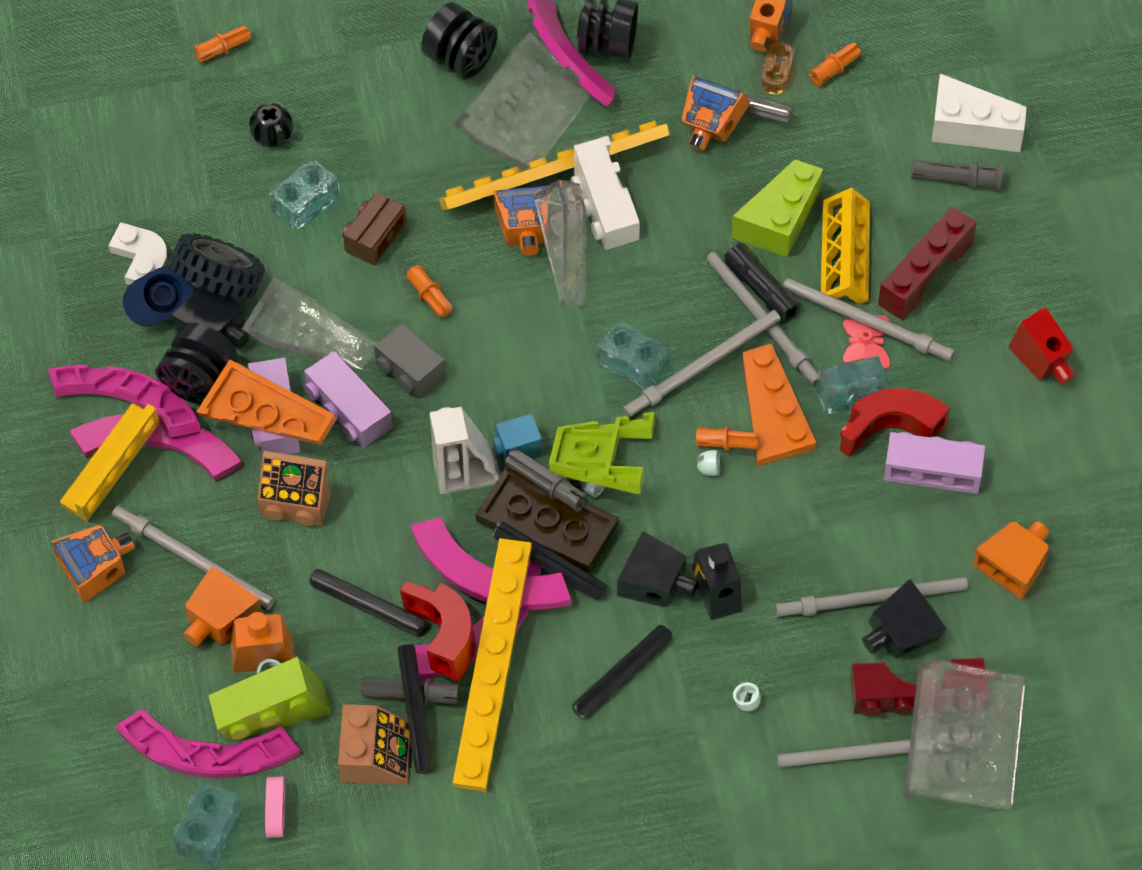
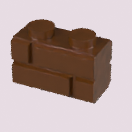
M379 193L374 194L369 201H363L359 207L357 218L353 223L348 222L342 231L346 253L356 258L360 257L361 260L375 265L407 223L404 205L394 200L390 201L389 198Z

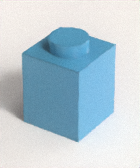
M532 414L495 424L496 437L492 438V443L496 455H502L504 461H506L511 450H519L531 459L542 456V438Z

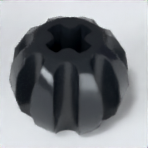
M276 103L259 106L257 111L251 114L249 120L252 137L256 142L261 143L265 147L281 146L285 143V140L290 138L293 131L290 113L287 109L281 108Z

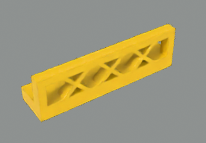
M853 188L823 200L821 292L836 299L846 295L860 305L867 302L869 296L870 201ZM842 204L837 215L833 217V207ZM841 226V233L833 242V235L838 227ZM840 250L841 257L833 267L832 260ZM840 275V286L831 289V285Z
M134 403L130 405L60 500L61 507L88 522L160 422L155 407L147 404L142 409Z

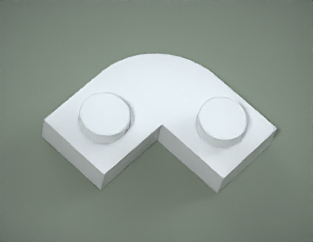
M120 222L109 244L110 253L133 259L125 275L127 285L155 269L167 266V248L159 235L152 231Z

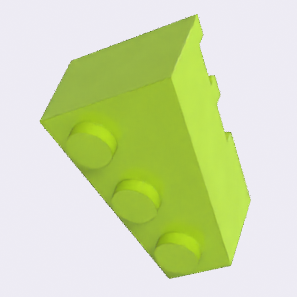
M795 159L732 216L731 238L788 257L821 192L823 169Z
M298 656L208 695L217 730L230 741L274 730L279 726L285 727L332 714L323 680Z

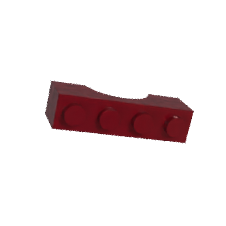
M951 206L880 284L878 306L903 321L921 301L926 287L939 268L950 259L956 262L973 243L977 221Z
M984 658L951 659L946 672L937 680L927 684H911L899 679L890 671L885 662L852 664L850 686L853 714L876 716L880 713L895 712L899 715H908L916 711L943 713L947 710L960 709L965 712H974L986 707L988 685Z

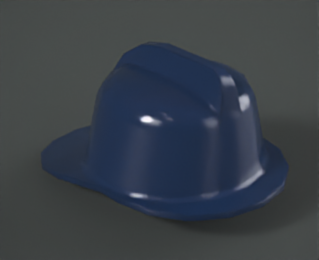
M171 266L155 269L135 280L127 287L123 295L125 313L133 322L141 326L160 324L171 318L172 314L193 296V286L191 282L185 280V277L178 275L177 271H174Z

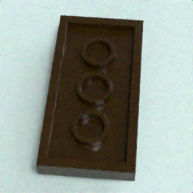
M508 467L504 469L475 514L477 522L492 529L500 521L507 523L588 573L619 524V517L588 503L584 507L578 504L581 510L578 512L574 511L573 508L561 500L550 498L549 492Z

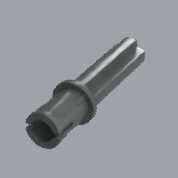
M745 95L750 101L745 113L783 123L791 121L793 116V108L791 106Z
M511 450L508 453L505 461L506 464L549 492L550 498L561 500L576 512L581 510L578 504L582 507L586 505L588 494L568 483V479L565 476H557L519 450Z
M364 678L362 680L361 694L363 697L405 700L402 680ZM426 679V682H420L424 705H429L430 702L459 704V683L431 682V679Z

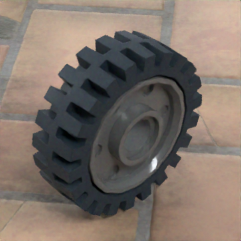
M191 233L181 235L170 263L172 269L177 271L178 275L185 277V280L189 282H195L196 286L201 288L204 286L208 291H217L223 296L228 294L233 298L238 296L241 299L251 298L256 294L265 270L264 264L260 263L261 261L258 258H254L253 254L245 252L243 248H236L230 242L224 243L221 239H212L211 236L207 235L203 237L195 233L194 235Z

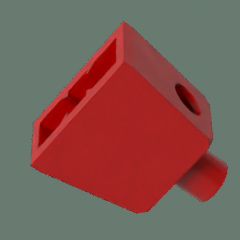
M1044 307L1021 321L1009 345V349L1038 380H1044L1053 375L1060 385H1064L1073 379L1076 373L1067 363L1073 351V346L1048 309Z

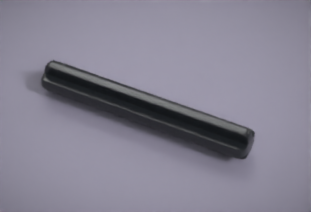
M500 521L495 526L492 532L493 538L498 541L501 538L530 542L532 544L531 561L552 574L562 573L564 581L595 600H600L606 592V583L507 523Z
M315 569L309 579L312 587L410 634L420 636L425 630L426 620L321 569Z
M658 625L573 702V712L581 719L586 718L672 639L671 631L664 625Z
M413 644L399 646L397 651L414 767L417 774H424L433 771L416 649Z

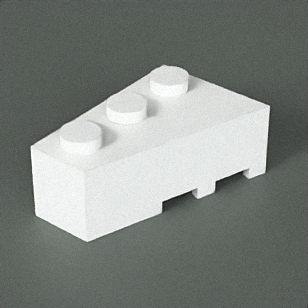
M940 74L931 142L1020 152L1025 127L1026 107Z
M608 136L574 145V176L571 177V184L575 194L580 193L582 197L581 206L583 213L586 217L590 216L593 222L591 223L593 235L596 240H601L605 250L638 241L640 222L628 189L623 188L617 175L621 171L618 162H611V142Z
M445 407L438 411L430 412L433 461L440 495L495 485L501 475L496 453L463 408Z

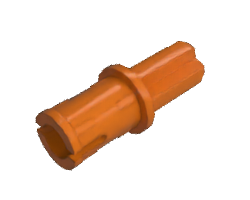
M246 25L223 35L218 32L216 37L193 46L194 53L198 61L203 63L223 53L227 55L229 49L249 41L251 34Z
M853 42L836 54H828L824 62L808 72L812 83L820 87L836 74H842L844 67L861 56L862 52L858 45Z
M421 265L412 267L407 272L406 278L418 291L419 299L426 302L438 317H447L452 312V305L441 293L440 285L437 282H433Z
M726 426L725 429L698 427L696 443L697 447L723 448L724 451H729L730 448L758 449L760 434L758 432L732 431L730 426Z

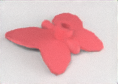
M875 315L877 317L889 321L887 316ZM853 319L843 321V327L847 334L851 336L848 341L852 344L846 349L843 361L845 363H852L865 359L869 364L878 368H889V357L884 348L879 346L884 344V338L880 336H883L885 333Z

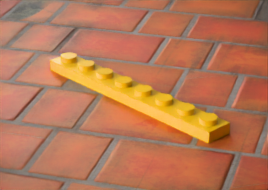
M656 120L639 125L640 131L630 134L627 129L612 134L613 140L610 141V155L670 135L667 124L657 125ZM574 148L556 153L558 159L547 162L546 157L529 162L530 168L519 171L518 166L501 172L502 177L491 180L490 176L473 181L474 187L465 190L462 185L445 190L447 196L439 198L442 210H448L493 195L494 191L511 189L573 168Z
M499 538L453 778L454 788L481 792L487 791L531 556L532 544L530 542Z

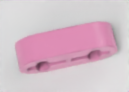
M284 776L267 777L266 838H284L286 800Z

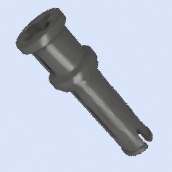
M913 159L911 178L968 184V187L975 189L976 186L1001 191L1003 165L999 164L998 167L982 166L978 162L970 163V165H959Z

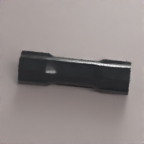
M738 243L727 251L724 255V262L737 277L743 279L765 302L766 308L770 312L775 310L779 314L780 323H787L797 316L801 310L800 301L787 288L781 286L745 243Z

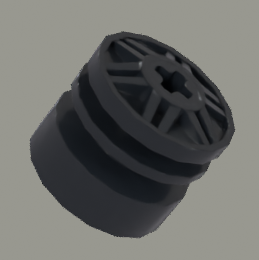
M585 0L584 7L580 12L577 28L579 54L588 56L591 44L593 43V57H600L603 47L606 45L608 46L609 59L629 62L636 37L638 2L617 0L614 10L609 11L608 0H600L598 9L597 0Z
M449 2L442 6L428 23L421 42V52L437 64L445 65L450 72L456 73L460 78L469 80L476 76L491 58L496 47L498 30L494 25L485 22L482 18L474 17L469 10L459 4Z
M188 322L181 326L170 344L171 348L166 351L155 371L159 381L169 386L171 392L176 396L194 404H202L228 361L236 362L238 354L232 342L220 332L201 323Z

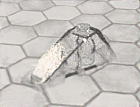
M557 180L534 194L535 204L561 306L583 309L586 307V207L583 192L579 183Z
M281 277L273 278L242 327L244 331L267 346L320 359L335 351L349 367L361 370L367 364L375 351L374 346L378 343Z

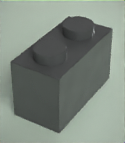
M402 324L397 326L374 346L375 363L379 370L386 375L390 374L397 380L399 386L405 392H412L419 399L446 377L445 359Z

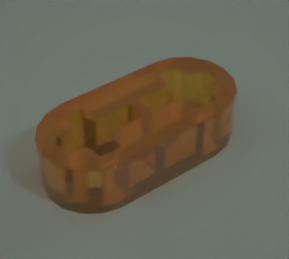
M777 42L768 48L761 79V86L767 93H782L788 85L793 65V49L789 44ZM778 55H783L781 63L776 62ZM774 73L779 74L776 82L771 81Z

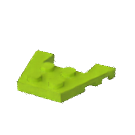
M655 412L643 413V419L629 421L628 416L617 417L615 423L598 426V421L558 427L549 460V470L558 476L641 494L644 480L643 467L613 466L619 438L652 439L656 423Z

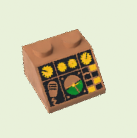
M264 451L257 499L260 516L273 521L281 519L294 521L303 526H322L331 496L327 461Z
M343 704L338 757L340 782L407 785L410 753L408 720L375 705Z

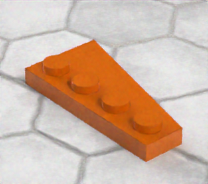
M772 344L743 352L742 361L753 432L760 434L759 448L755 449L757 467L816 450L817 442Z
M232 360L228 361L197 410L198 415L317 445L322 444L337 420L336 416L331 412Z

